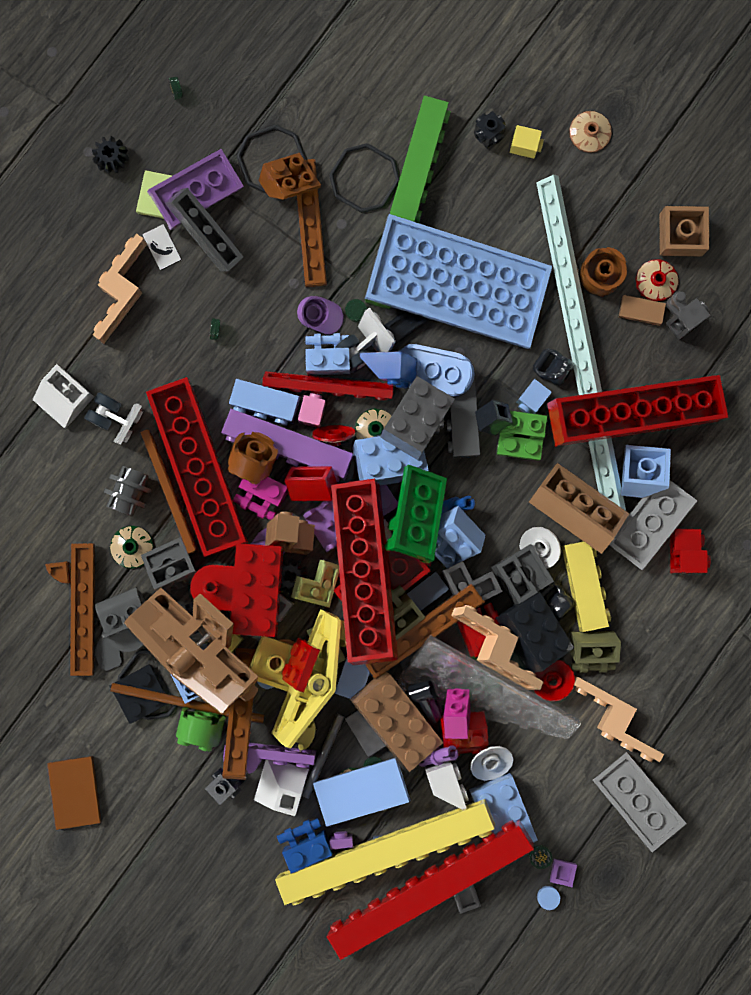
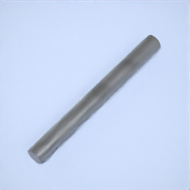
M340 714L335 716L303 789L302 796L305 798H310L314 789L313 783L317 781L345 718Z

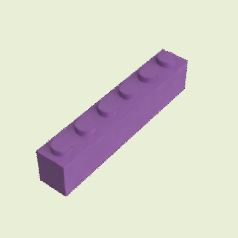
M230 409L221 432L226 436L225 440L233 444L235 438L241 433L245 432V435H251L252 432L262 433L273 440V446L275 449H278L277 460L280 456L287 459L286 463L296 467L299 464L306 467L332 466L337 482L340 479H346L354 457L353 453L234 409Z

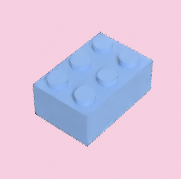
M380 436L355 440L352 447L359 481L375 478L380 486L402 482L404 467L408 464L429 471L424 451L417 460L383 440Z
M510 773L469 789L474 802L486 799L495 822V828L491 830L496 834L502 830L501 827L507 822L513 820L515 823L520 820L532 841H538Z

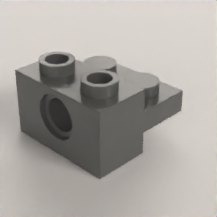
M181 537L141 555L155 591L162 588L167 594L179 590L191 584L192 578L197 572Z
M532 544L527 545L491 567L513 604H520L554 582Z

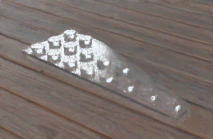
M431 635L396 679L400 688L407 692L409 685L431 680L440 707L441 705L445 706L447 689H469L471 712L484 711L485 719L504 724L511 722L519 724L520 728L528 729V727L542 730L544 734L569 739L580 726V719Z

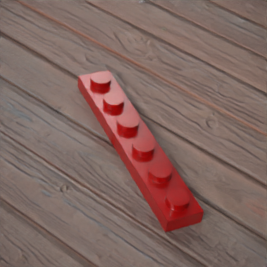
M265 371L262 386H268V388L275 390L281 388H289L292 392L309 390L314 394L330 392L335 396L350 394L356 398L371 396L377 400L392 399L393 385H388L387 383Z

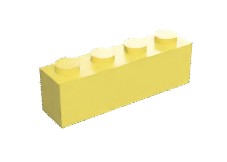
M586 542L561 546L572 598L575 601L574 608L579 631L586 632L609 627L608 622L611 621L608 608L605 609L603 600H606V593L604 587H600L599 583L601 570L595 564L596 550Z

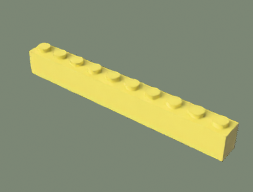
M486 799L466 805V809L458 808L334 853L331 857L294 873H290L289 870L282 872L275 881L284 905L289 903L297 905L305 901L304 898L311 895L313 898L325 894V890L331 888L334 891L345 887L347 882L353 881L358 883L365 880L366 876L372 873L375 876L383 874L387 871V868L394 865L395 868H400L408 864V860L414 858L417 861L428 857L430 852H444L450 848V845L455 843L463 845L470 842L472 837L478 835L480 838L486 837L492 833L491 830H494L495 822Z

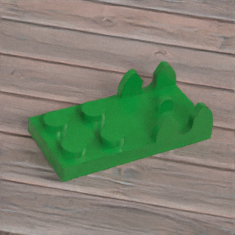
M409 464L404 467L397 513L387 527L390 531H393V535L384 544L386 550L397 551L418 558L424 563L434 561L447 478Z

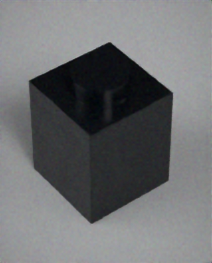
M492 400L475 412L480 432L496 435L513 423L509 406L503 402Z

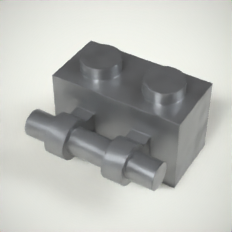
M684 292L674 293L667 301V308L674 316L666 324L678 339H681L710 316L708 307L697 298L687 305Z

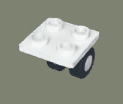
M370 308L365 310L358 325L366 339L360 343L355 335H350L335 347L349 348L351 373L360 370L366 365L360 358V353H368L365 349L372 345L377 352H390L395 344L391 331L385 329L378 314L373 313Z
M97 393L94 402L99 405L95 412L88 410L85 419L104 430H108L112 423L107 417L122 424V427L114 442L120 445L122 442H127L132 434V431L129 430L132 423H137L143 413L140 411L142 406L134 404L126 420L110 413V411L117 413L121 404L102 393Z

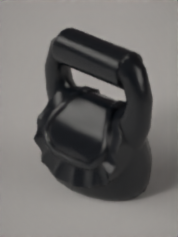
M545 349L534 363L533 370L539 377L550 380L554 385L561 386L573 370L574 363L554 349ZM552 354L555 358L549 368L546 369V372H541V368Z
M552 582L541 589L540 593L545 598L553 588L556 589L557 593L554 594L547 604L559 622L574 607L575 601L566 594L559 584Z

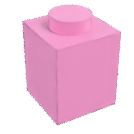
M310 393L309 396L304 395L298 417L300 424L320 428L326 406V401L322 399L321 395Z

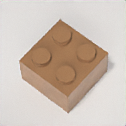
M665 206L660 213V256H703L709 250V207Z

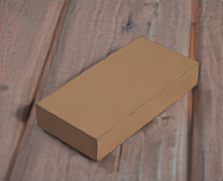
M623 295L618 317L660 326L663 321L666 303Z

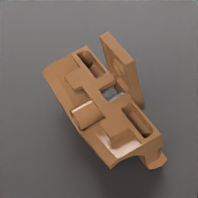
M160 588L124 622L174 678L219 713L223 714L239 697L244 701H248L258 692V688L254 685L257 683L258 676L228 649L232 642L234 624L203 595L199 594L194 599L193 616H191L170 595ZM198 630L203 638L195 643L190 637ZM208 641L210 645L205 650H202L200 647Z

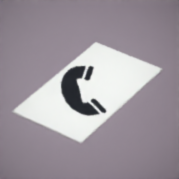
M164 224L142 234L160 270L181 260Z

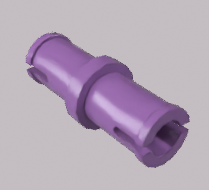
M455 746L438 747L419 766L425 767L432 764L438 766L446 761L456 760L458 758V751L450 752L456 749Z

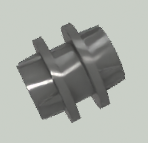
M122 466L118 476L110 474L109 478L115 480L116 483L112 491L104 489V493L110 495L106 507L132 517L137 506L146 507L145 503L140 502V498L143 492L151 494L152 490L145 487L149 478L148 475Z

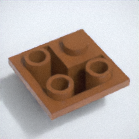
M300 153L264 163L259 177V182L267 195L278 199H287L321 187L320 182Z

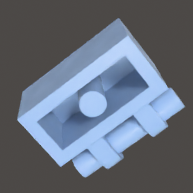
M334 333L331 336H321V334L306 336V345L315 346V349H306L307 375L350 374L349 348H335L339 342L349 335ZM321 344H334V348L321 349Z

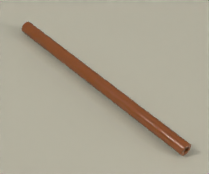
M112 683L110 692L229 716L230 707L221 714L208 703L197 700L184 703L182 697ZM252 712L251 721L263 724L264 715Z

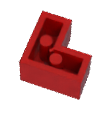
M675 529L670 535V573H707V569L711 565V559L707 555V550H701L705 543L701 529Z

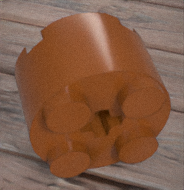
M610 247L593 250L587 256L580 269L579 279L584 288L590 293L601 297L613 293L626 278L627 267L625 257L618 250ZM604 269L606 273L602 274L600 271Z
M245 432L239 434L235 438L228 459V471L244 480H248L251 484H259L270 475L278 454V449H275L273 446V440L259 432H252L251 435H245Z

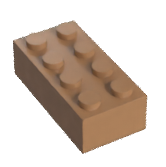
M558 463L529 501L538 510L545 513L601 554L615 538L629 515L624 509Z
M387 672L376 679L374 678L350 699L392 754L397 757L399 763L409 772L443 744L439 736L393 677Z

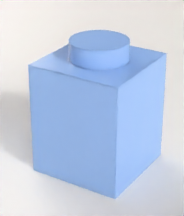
M534 379L516 402L519 404L518 408L524 413L535 414L551 394V391Z

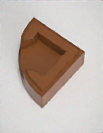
M68 561L45 564L47 572L55 580L61 583H71Z

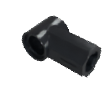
M431 680L408 686L409 699L414 705H417L421 715L429 724H435L443 718V712L437 702L435 688Z

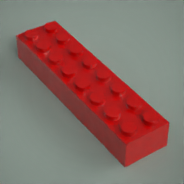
M720 375L556 398L547 403L555 447L713 423L728 418Z
M188 377L147 391L146 394L204 557L208 558L235 548L236 543H248L191 381Z
M374 478L331 485L348 663L355 666L398 660L387 550L384 548L386 537L380 484Z

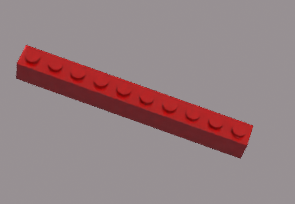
M512 820L501 827V831L496 834L492 832L490 835L483 837V841L477 845L474 843L469 844L463 849V853L457 856L452 854L443 861L444 864L438 867L436 865L429 867L423 876L410 878L406 881L404 887L400 889L395 887L387 892L385 898L381 900L376 898L364 910L357 909L353 911L345 921L342 922L340 919L330 926L326 937L339 959H344L534 850V842L521 821L518 820L514 823Z

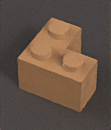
M280 512V514H277L267 523L265 545L284 547L283 552L307 555L313 551L315 525L308 524V521L299 520L300 517L293 516L291 512Z

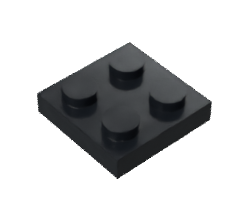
M150 664L115 682L116 684L164 693ZM113 692L129 724L167 705V703Z

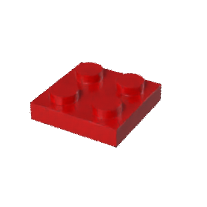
M298 638L291 648L289 663L283 668L282 680L295 690L304 693L320 649L308 641Z

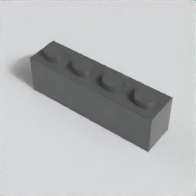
M188 188L181 189L165 203L220 271H229L243 258L242 254Z
M474 374L471 387L464 394L453 397L455 400L449 408L450 419H446V430L451 432V440L447 441L448 453H452V459L479 457L480 455L478 426L475 416L477 404Z

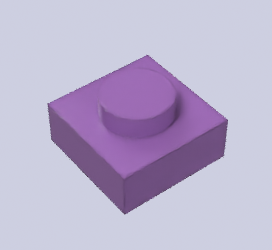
M346 831L335 832L334 836H330V850L353 847L352 834H347Z

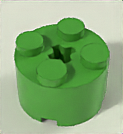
M182 708L176 732L177 743L184 746L193 744L199 746L200 750L212 751V747L220 744L226 718L224 716L219 718V714L196 709L195 711H189V708Z

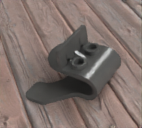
M138 587L95 604L97 615L103 627L102 635L95 649V656L102 670L107 671L121 665L120 651L131 652L143 646V643L124 624L126 619L145 602Z

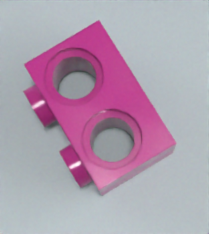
M447 689L444 710L445 738L468 739L471 712L469 689Z

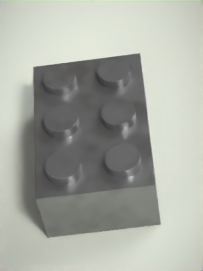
M416 376L383 429L380 438L418 460L455 398Z

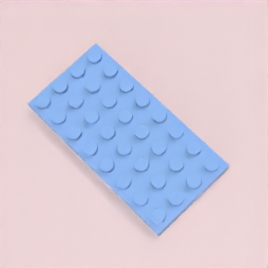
M389 214L365 299L529 349L552 266Z

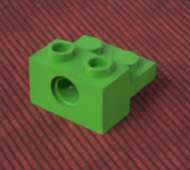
M510 411L513 423L499 432L497 455L540 461L547 416ZM513 435L527 436L528 438L514 437Z

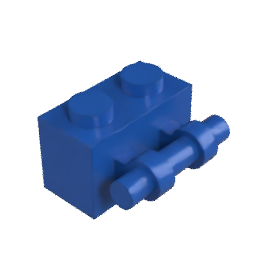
M318 818L312 821H304L303 825L294 829L288 828L284 830L285 833L277 836L280 844L286 841L290 844L284 847L282 851L290 873H294L332 856L333 849L330 850V842L325 830L315 834L314 829L321 827ZM307 833V838L300 841L296 840V837Z

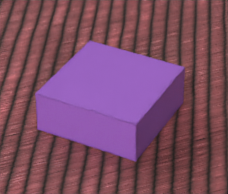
M554 858L550 882L573 887L577 864Z

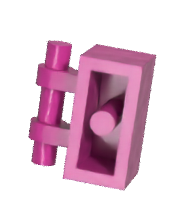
M269 477L262 480L259 484H251L248 480L242 479L239 488L247 493L245 497L236 494L233 502L239 504L240 508L244 510L249 509L257 513V516L262 519L265 517L271 520L276 514L269 510L271 504L280 508L288 493L287 486ZM253 496L264 500L263 505L261 506L251 501Z

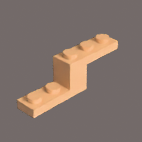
M138 234L126 242L125 250L121 255L118 254L114 258L112 267L108 272H104L99 279L100 283L98 286L117 301L116 304L113 303L107 310L108 315L105 319L99 321L94 328L93 336L103 344L142 294L137 286L123 277L147 246L145 240Z
M464 605V607L454 608L452 617L486 636L477 658L478 662L527 690L541 689L543 681L536 678L535 673L519 668L518 663L510 660L518 637L512 634L509 628L499 626L494 623L492 618L478 614L477 610L472 606Z
M574 676V686H576L574 690L584 696L587 693L595 696L594 701L604 707L609 704L597 727L602 730V736L611 741L617 738L622 741L620 746L631 752L634 748L641 752L640 757L651 763L653 759L661 761L663 753L625 733L637 710L636 708Z

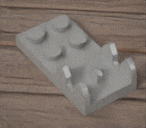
M669 480L668 489L641 499L609 545L643 570L698 501Z
M627 752L592 780L651 852L655 851L686 825V822Z

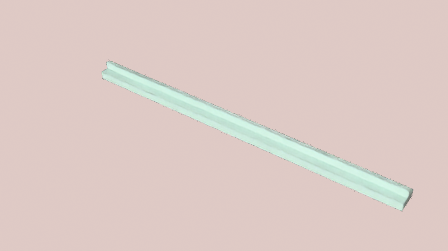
M552 175L536 183L572 362L574 363L579 395L602 392L559 176ZM612 439L589 441L598 492L626 511L624 498L621 496V483Z

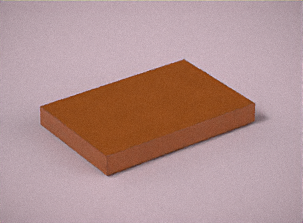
M93 756L47 763L56 830L101 823Z

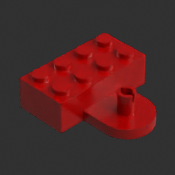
M236 543L235 566L208 565L195 573L190 588L193 599L201 594L218 610L231 611L230 621L234 624L232 634L276 637L284 547Z

